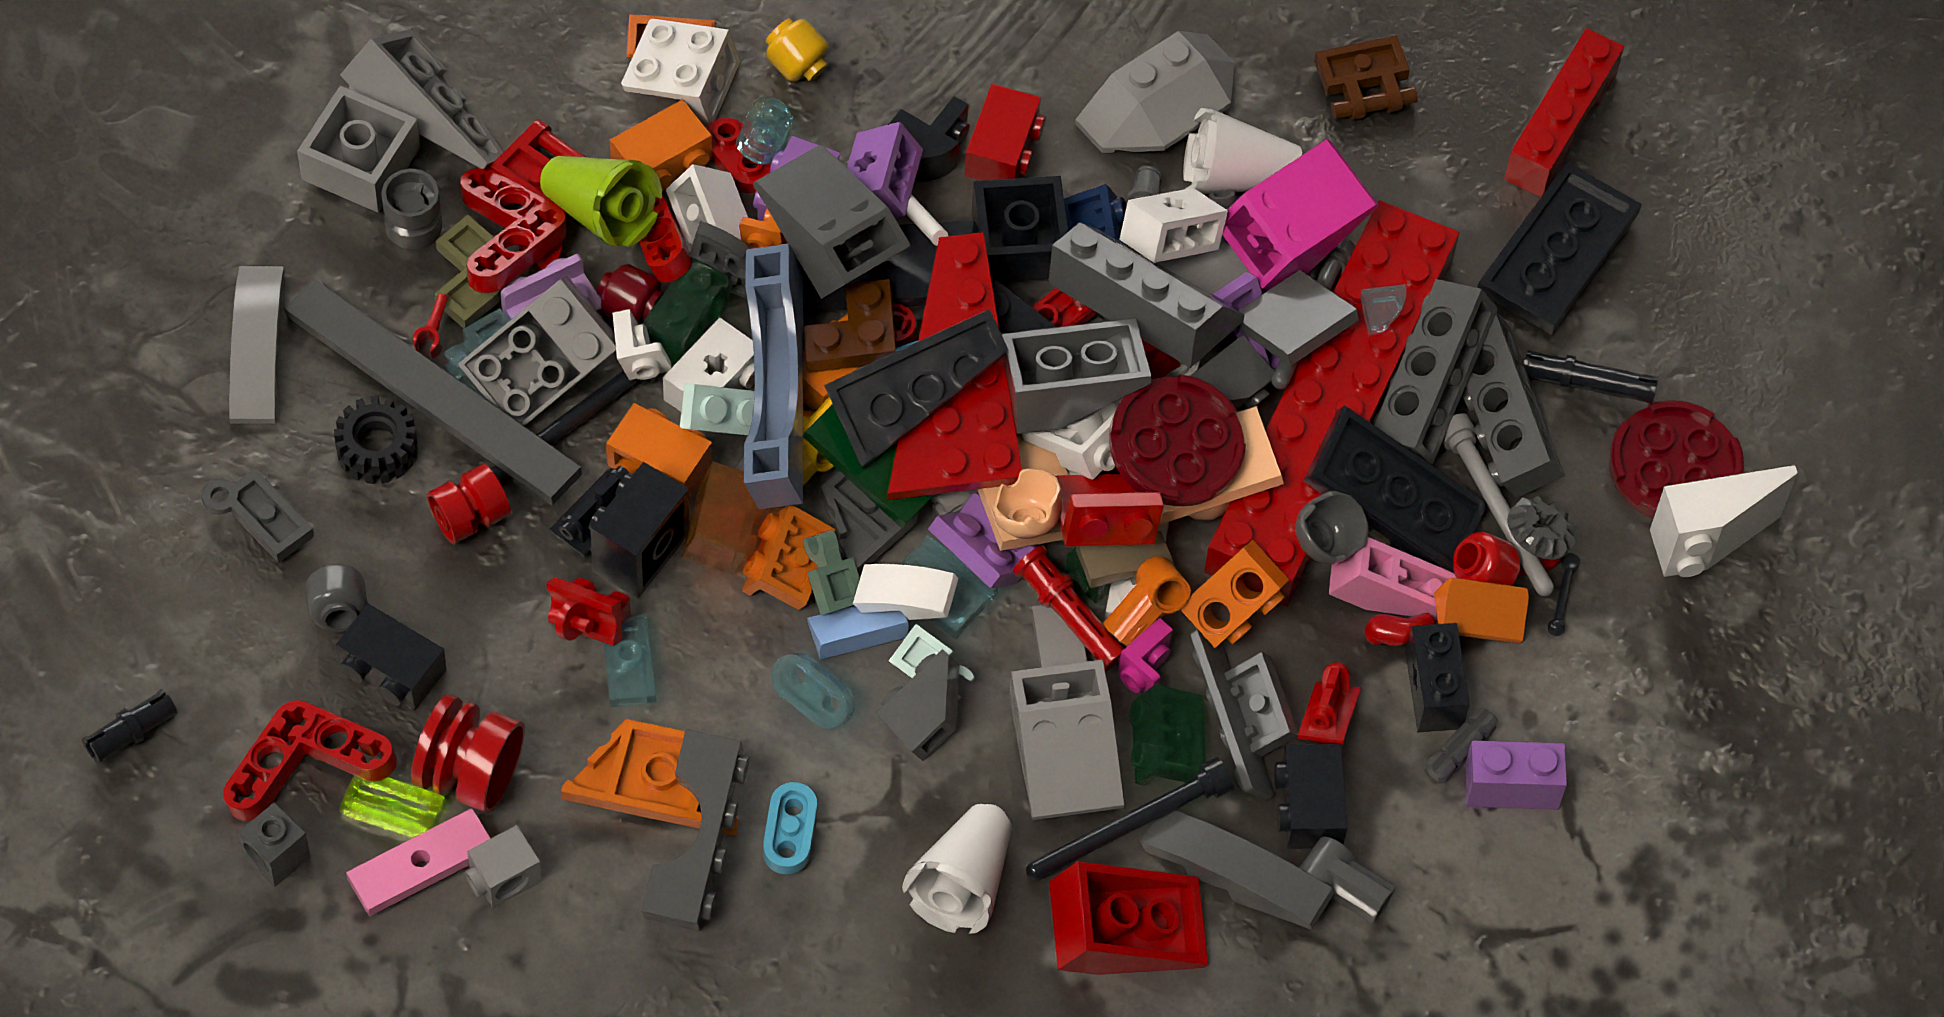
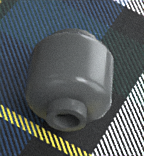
M344 564L322 566L314 571L306 582L305 593L310 618L317 626L328 631H347L368 604L363 577L359 571L351 566Z

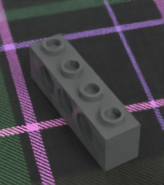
M1438 279L1435 280L1430 294L1423 300L1421 315L1414 332L1406 340L1405 353L1397 372L1392 375L1389 381L1388 393L1381 410L1372 421L1374 426L1431 465L1434 463L1498 310L1497 306L1482 289Z
M1496 313L1462 396L1469 410L1477 414L1480 424L1474 426L1475 432L1483 448L1490 450L1493 462L1488 463V467L1493 479L1499 488L1505 486L1518 498L1565 475L1510 326ZM1494 363L1493 368L1488 373L1482 375L1484 368ZM1508 400L1504 409L1495 412L1497 406L1502 401ZM1522 437L1520 444L1516 448L1509 450L1511 443L1515 439Z

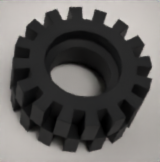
M371 396L372 404L365 405L363 398L356 400V410L350 405L343 410L344 418L338 416L336 421L337 429H334V438L338 461L341 460V466L345 472L351 469L352 478L358 481L362 474H365V481L369 484H374V476H381L383 484L389 482L390 473H393L396 479L403 476L402 466L408 470L412 467L413 457H417L418 453L417 433L414 418L411 413L407 415V409L403 404L400 403L395 408L394 399L386 397L385 403L380 404L379 396ZM371 430H385L394 437L392 444L382 450H367L359 444L360 437Z

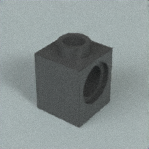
M275 803L271 804L238 832L243 857L274 887L310 858L306 833Z

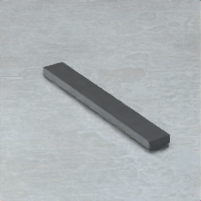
M313 279L284 308L286 317L551 505L582 475L581 466L317 280Z

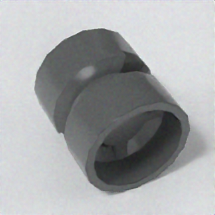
M412 168L399 170L390 175L384 182L381 192L387 236L394 244L404 249L416 250L431 245L440 236L442 229L437 182L428 173Z

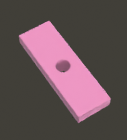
M471 808L346 872L347 880L370 917L469 866L467 851L491 838ZM419 862L428 863L424 867L415 866V864Z

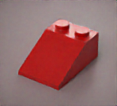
M1077 861L1049 881L1058 970L1105 975L1198 969L1208 965L1198 877Z

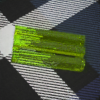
M353 775L339 809L342 815L414 838L435 827L438 821V813L442 811L445 805V797L388 777L381 781L372 782ZM362 784L428 806L429 808L427 811L403 804L399 800L387 796L382 797L359 788ZM354 800H355V801H358V802H361V803H364V804H367V805H370V806H373V807H376V808H379V809H382V810H385V811H388V812H391V813H394V814H397V815H400V816H403V817H406V818H409V819H412V820H415V821H418V822H421L422 824H419V823H416V822H413V821H410V820H407V819H404V818H401V817H398V816H395V815H392V814L383 812V811H381V810H378V809H375V808H372V807H369V806H366V805H363V804L354 802Z

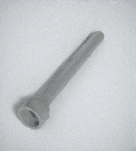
M1464 413L1453 415L1442 441L1446 449L1452 450L1453 453L1459 454L1508 542L1512 543L1518 550L1520 563L1536 592L1541 596L1550 595L1554 586L1539 558L1522 548L1510 533L1507 518L1511 509L1475 447L1477 440L1472 421Z

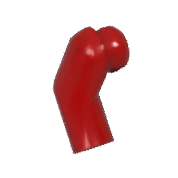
M1421 613L1408 619L1388 614H1379L1370 618L1364 629V635L1373 645H1382L1384 643L1391 646H1401L1408 643L1411 626L1435 624V622L1428 613Z

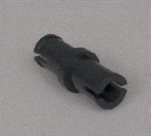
M161 689L133 709L127 710L124 708L117 712L115 720L91 735L82 738V742L90 757H94V761L99 764L103 759L130 742L136 745L144 740L146 732L167 719L176 716L177 709L169 695H166L165 691Z

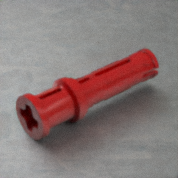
M1045 546L1036 547L1015 565L1012 572L1017 577L1023 576L1039 595L1037 601L1041 606L1046 608L1052 607L1096 660H1103L1105 671L1111 669L1120 662L1121 652L1125 648L1120 645L1089 607L1079 598L1072 589L1074 587L1073 579L1069 574L1063 575L1047 557L1048 550Z

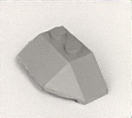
M1177 31L1113 72L1075 119V125L1102 153H1114L1115 150L1130 152L1164 151L1200 127L1201 122L1193 121L1200 108L1213 109L1220 113L1230 108L1235 62L1208 34Z

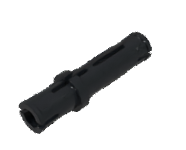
M1527 350L1524 360V367L1529 379L1558 384L1560 389L1569 391L1570 387L1622 398H1630L1653 404L1658 382V376L1639 374L1627 370L1578 361L1576 356L1568 354L1566 358Z

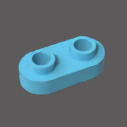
M798 782L785 783L779 786L771 796L763 841V857L767 866L779 874L788 875L799 872L806 866L810 858L817 815V798L811 788L805 784ZM790 807H797L802 812L792 816L787 814L786 810ZM783 849H790L795 854L792 857L784 858L778 853Z

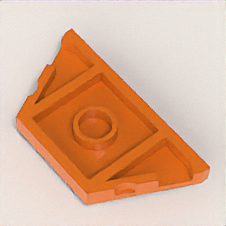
M625 719L611 734L609 742L599 746L587 759L588 765L572 781L568 779L561 789V800L697 829L701 827L702 814L699 802L690 791L678 783L675 776L685 731ZM737 816L733 829L725 828L724 834L737 837Z

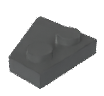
M840 471L821 486V498L832 526L836 529L835 533L846 559L853 557L859 575L862 573L865 564H872L917 523L916 514L903 528L899 527Z

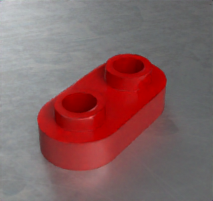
M728 117L714 120L706 128L712 135V160L721 171L731 173L737 190L749 194L756 193L757 190L753 183L770 173L771 158L739 120ZM729 134L733 136L729 138H724L720 135ZM748 163L756 164L757 167L747 168L744 165Z

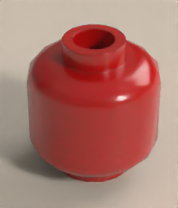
M1476 532L1464 538L1457 546L1453 556V570L1455 577L1458 579L1512 586L1520 572V557L1518 550L1512 543L1486 532Z

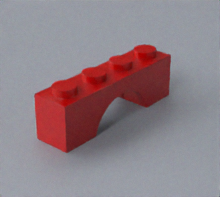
M1588 28L1585 29L1511 150L1504 180L1542 197L1559 172L1572 140L1585 116L1594 104L1599 105L1615 79L1624 45Z

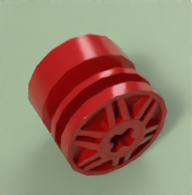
M447 694L434 707L421 732L413 758L411 783L424 790L433 785V792L437 795L445 796L457 782V801L488 814L501 801L517 767L525 736V724L520 720L492 711L487 714L479 725L480 707L477 704L468 702L463 706V701L459 697Z

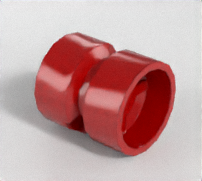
M484 463L462 474L459 484L456 485L448 481L426 494L430 510L439 528L453 545L478 532V524L481 523L489 527L511 515L509 501L499 480Z

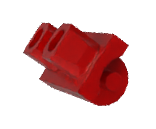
M554 577L546 583L547 591L551 596L548 622L555 624L556 634L560 638L572 641L582 634L611 646H615L622 641L621 624L631 617L630 598L627 594L616 590L608 596L600 594L591 581L580 577L571 583Z

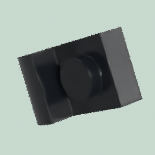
M954 96L931 125L903 109H900L889 124L901 122L923 148L915 181L936 180L946 176L957 167L959 145L964 141L970 129V124L967 123L968 103Z

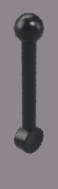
M1568 553L1561 562V567L1564 570L1554 619L1547 625L1548 632L1553 636H1560L1565 631L1563 616L1572 575L1578 570L1580 565L1579 557L1573 553Z

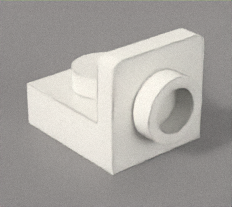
M630 309L612 313L617 360L629 380L651 379L660 373L668 372L671 369V361L661 343L650 344L646 326L644 324L638 325Z

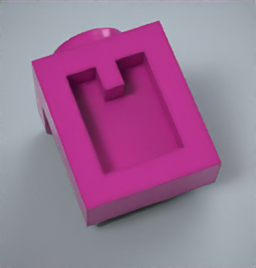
M1158 618L1121 652L1118 673L1125 686L1134 693L1140 692L1148 700H1152L1158 693L1161 677L1155 669L1160 667L1171 653L1169 645L1173 629L1161 618Z

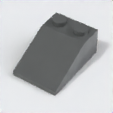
M1136 318L1002 334L1009 349V353L1004 356L1017 434L1064 428L1123 398L1125 395L1151 384V373Z

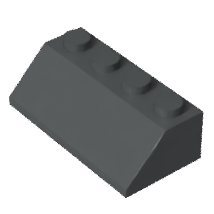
M1081 222L1052 246L1049 274L1050 285L1111 321L1136 318L1142 340L1189 368L1194 366L1244 321L1245 315L1158 263H1153L1107 233Z

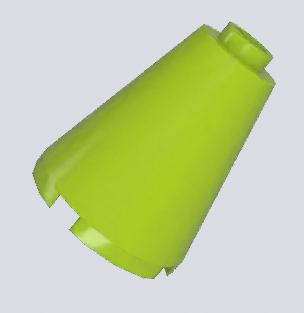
M556 156L545 165L541 172L540 185L543 194L608 245L616 247L620 245L626 247L635 245L648 234L657 219L658 213L653 211L655 198H662L659 176L651 166L640 161Z

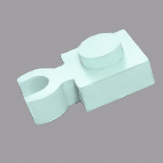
M915 624L889 662L913 678L916 675L915 669L918 664L930 654L937 655L942 649L950 656L954 652ZM960 665L959 675L972 682L975 679L973 673Z

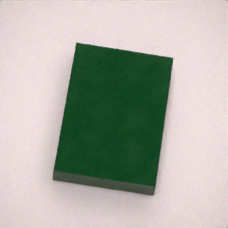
M833 404L802 436L901 528L934 496L927 495L887 500L898 442L862 469Z

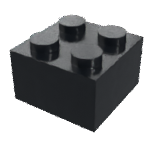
M1061 176L974 181L972 218L979 228L978 233H984L991 282L994 283L995 280L999 282L1049 279L1052 246L1068 232Z
M645 462L640 465L634 474L628 473L623 477L616 489V497L607 508L605 506L600 507L589 524L593 572L637 599L690 534L689 488Z

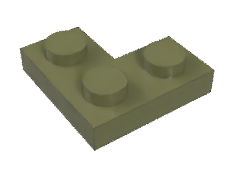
M466 215L436 240L437 251L461 272L434 293L435 302L439 293L449 296L444 312L465 330L501 301L502 290L500 289L492 293H480L469 286L466 267L467 259L494 238L469 215ZM529 268L516 278L530 276Z

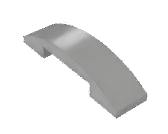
M239 266L231 337L230 424H275L278 389L276 371L280 309L283 306L284 266Z

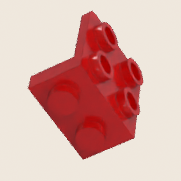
M1121 474L1097 475L1093 480L1082 475L1055 476L1062 490L1063 510L1058 521L1065 546L1146 545L1155 543L1164 506L1160 492L1138 493L1124 480Z

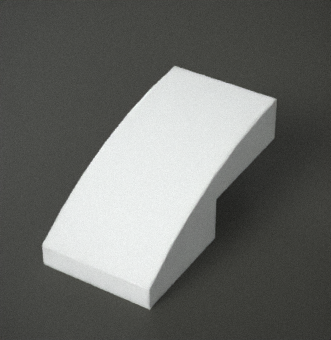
M865 564L853 604L861 613L900 610L909 620L946 618L949 614L959 578L954 573L926 567L898 564Z

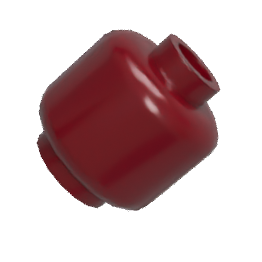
M630 264L619 266L613 273L606 272L597 288V295L601 297V311L604 315L613 319L612 313L630 309L638 325L653 324L660 316L666 301V294L662 292V284L656 276Z

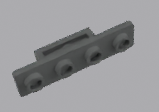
M1196 629L1190 633L1195 647L1192 650V655L1195 663L1204 673L1208 685L1206 689L1207 699L1218 713L1222 728H1220L1221 739L1227 749L1231 751L1236 765L1234 777L1244 792L1268 800L1275 794L1262 756L1293 740L1298 735L1272 658L1261 652L1231 669L1222 643L1214 648L1203 634Z

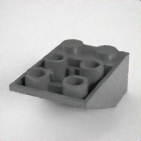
M822 144L753 183L821 299L911 246L889 208Z

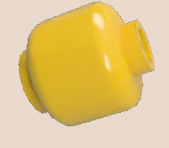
M791 18L784 20L765 40L769 45L766 50V58L789 82H797L804 77L811 82L828 66L824 58L828 54L829 43L805 19L793 21Z

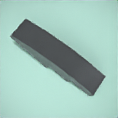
M1176 810L1154 820L1141 840L1146 853L1183 865L1188 876H1196L1199 878V881L1228 890L1233 902L1309 929L1314 927L1335 893L1331 886L1290 862L1241 837Z

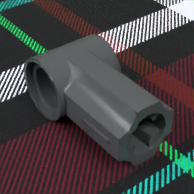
M1321 837L1299 867L1331 886L1335 892L1332 899L1372 924L1381 916L1396 888L1357 864L1352 853L1343 844L1329 837Z

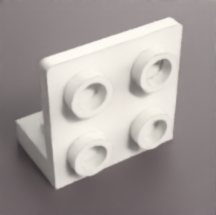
M650 19L621 84L624 91L685 100V103L705 128H707L711 122L716 120L740 64V59L728 29Z

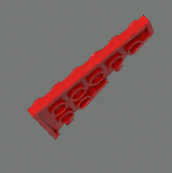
M984 233L939 237L918 342L990 309L999 328ZM1004 357L898 441L887 500L1000 487L1001 484L1006 486L1015 484L1022 467Z

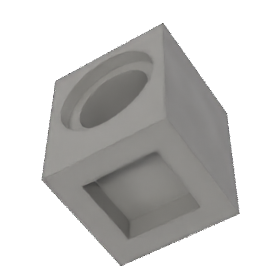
M517 825L467 851L469 870L464 872L465 877L475 895L478 897L484 894L492 908L542 882L540 861Z

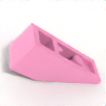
M1367 537V542L1362 549L1358 550L1350 558L1332 565L1329 595L1365 610L1411 617L1421 613H1428L1432 616L1433 620L1438 621L1434 592L1447 579L1456 577L1454 573Z

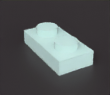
M684 383L680 428L748 435L752 422L754 391Z

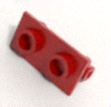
M1334 662L1326 666L1322 674V682L1315 683L1297 739L1313 740L1322 744L1344 743L1361 687L1350 686V672L1343 663Z

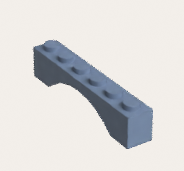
M788 243L746 250L745 288L753 338L755 388L752 422L744 443V485L758 509L803 504V270Z

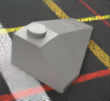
M411 29L371 38L340 74L349 84L350 90L417 118L420 135L481 169L489 168L503 153L482 120L467 114L463 108V103L467 100L460 89H451L442 77L447 71L440 59Z

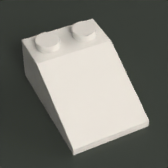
M1796 466L1664 486L1650 528L1664 577L1673 575L1692 577L1700 574L1703 570H1708L1779 519L1798 473Z

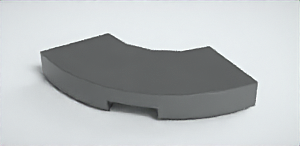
M700 221L690 251L691 257L708 264L716 270L724 280L726 292L747 298L745 288L746 250L751 248L732 234L714 225Z

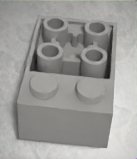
M566 276L558 280L459 362L458 365L491 404L522 426H525L616 352L615 333L571 279Z
M1103 660L1011 671L1009 702L1032 820L1124 808L1113 713Z

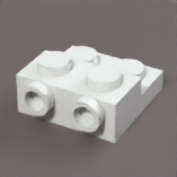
M1123 398L1064 428L1021 433L1024 441L1055 453L1061 467L1093 480L1102 470L1110 471L1115 467L1109 447V428L1113 415Z

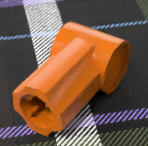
M1154 556L1140 565L1136 574L1137 584L1103 622L1106 629L1126 646L1131 644L1158 618H1162L1165 613L1179 611L1190 599L1191 589L1189 583L1170 560L1165 557Z

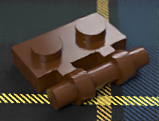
M1397 35L1317 51L1315 53L1314 63L1326 96L1343 93L1345 100L1331 103V113L1334 119L1348 116L1351 120L1365 118L1366 113L1386 109L1387 112L1402 110L1403 105L1417 103L1418 101L1417 91L1414 86L1399 89L1397 81L1407 80L1410 72ZM1380 85L1381 93L1362 96L1360 89Z

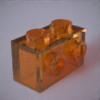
M716 462L711 463L699 483L682 558L731 575L734 574L742 560L749 561L751 559L757 542V535L751 534L753 523L758 524L764 509H758L744 485L743 471Z

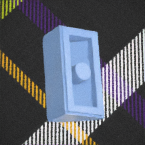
M851 606L824 615L807 618L820 660L904 639L908 635L909 623L906 616L900 610L861 613L856 606Z

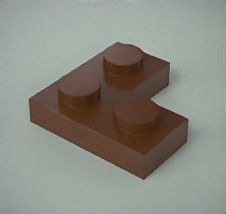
M890 279L846 284L848 320L804 326L808 372L869 365L897 352Z

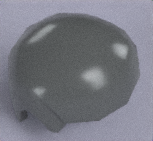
M1330 491L1312 499L1301 509L1295 522V535L1301 549L1315 562L1334 565L1350 558L1365 546L1369 523L1363 508L1351 495Z

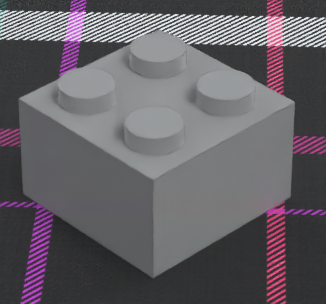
M340 85L297 150L301 180L379 213L383 206L381 192L384 182L390 175L399 170L407 169L420 149L418 120L411 115Z

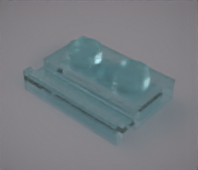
M929 535L923 539V543L917 549L914 548L899 564L954 573L959 578L948 617L928 619L954 639H957L985 609V605L991 598L994 599L998 594V587L990 589L956 555Z

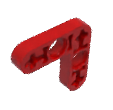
M474 168L462 175L460 186L463 203L472 210L505 227L503 231L474 252L467 259L466 264L468 283L473 290L480 293L497 292L563 241L567 232L566 215L559 206L494 170ZM512 203L523 205L521 209L506 210L503 208L505 205ZM512 245H524L527 247V249L518 252L508 251L506 248Z
M300 700L290 701L277 710L223 789V798L231 815L236 819L242 821L254 820L271 805L305 754L372 782L381 781L394 772L397 765L396 754L389 739L385 736L308 702ZM304 718L305 724L303 726L295 725L290 729L289 724L291 722L299 723ZM340 732L347 735V740L341 747L328 749L323 746L325 739L333 733ZM288 739L290 740L292 745L287 744ZM279 752L284 755L282 762L274 768L266 769L260 766L262 758L269 753ZM381 752L383 757L380 760L373 758L367 763L364 754L375 757ZM253 775H255L257 778L255 782L252 777ZM253 791L255 795L253 799L244 798L239 802L238 797L240 795L248 796Z

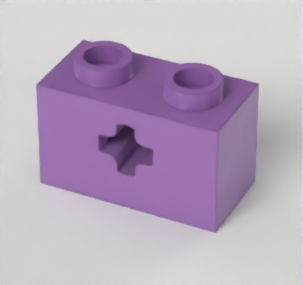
M901 122L858 132L849 157L847 169L889 208L894 218L903 217L906 214L923 148Z

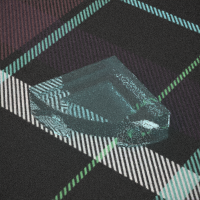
M1406 284L1362 289L1360 299L1369 335L1385 331L1400 315L1406 299Z

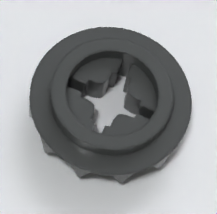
M1538 495L1532 500L1522 497L1508 513L1507 523L1513 538L1522 548L1537 557L1551 560L1563 558L1576 543L1574 534L1577 528L1567 522L1569 513L1559 512L1555 509V502L1547 505ZM1537 523H1539L1540 525L1546 524L1548 526L1543 528H1534Z

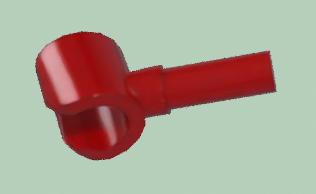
M441 293L437 296L426 326L420 327L413 334V343L417 352H419L420 345L425 340L434 341L430 350L432 359L438 357L442 350L438 330L449 296Z

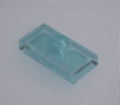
M632 615L621 624V642L615 646L603 643L610 707L656 703L647 615Z

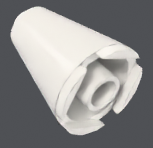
M1200 108L1193 120L1201 122L1198 133H1189L1186 144L1183 178L1184 181L1192 182V185L1185 189L1194 188L1203 195L1219 190L1247 192L1302 156V149L1294 143L1216 110Z
M992 804L972 806L907 872L902 885L903 892L905 893L908 889L913 898L910 906L928 923L955 933L958 927L971 928L968 934L977 933L988 924L993 913L1012 831L1011 822L1001 808Z

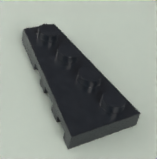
M990 309L825 384L826 391L862 469L867 467L1009 353V349Z

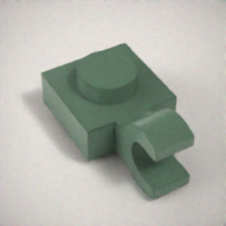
M831 530L803 539L806 554L818 567L808 571L807 574L820 615L854 605L853 601L860 580L853 557L845 560L841 559L838 540L834 531Z

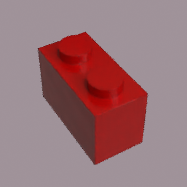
M991 83L966 150L964 176L984 181L1015 179L1019 177V174H1028L1033 158V150H1029L1032 139L1040 140L1046 121V116L1040 115L1041 97Z

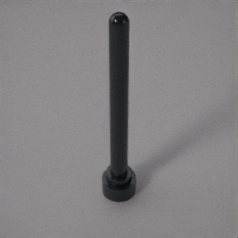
M623 370L539 432L537 436L552 446L636 382L639 384L645 381L651 383L663 373L651 379L629 380ZM496 465L491 468L500 484L510 477L509 474Z
M1219 757L1200 765L1201 770L1194 773L1195 779L1030 862L1026 867L1027 876L1033 880H1038L1203 795L1206 798L1213 795L1219 798L1233 791L1234 785L1227 769Z

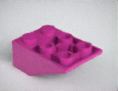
M1326 139L1245 192L1227 209L1228 212L1222 235L1248 271L1257 277L1259 286L1262 289L1270 290L1298 270L1308 274L1379 205L1333 143Z

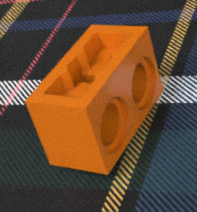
M1252 539L1199 587L1180 610L1214 648L1224 639L1234 644L1252 627L1247 619L1259 609L1266 615L1285 597L1279 590L1289 579ZM1252 572L1261 578L1263 582L1262 592H1253L1246 587L1243 579L1244 573ZM1212 602H1220L1227 606L1230 612L1229 621H1220L1213 616L1211 611Z

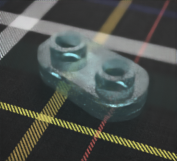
M762 97L754 101L736 139L738 150L747 159L759 164L772 163L774 156L781 150L793 121L792 115L784 102L773 97Z
M796 652L779 658L774 664L771 678L777 693L816 725L822 728H833L845 724L851 719L855 711V698L851 689L810 655ZM798 668H800L804 673L803 682H801L797 677ZM832 695L838 701L839 707L837 710L831 704Z

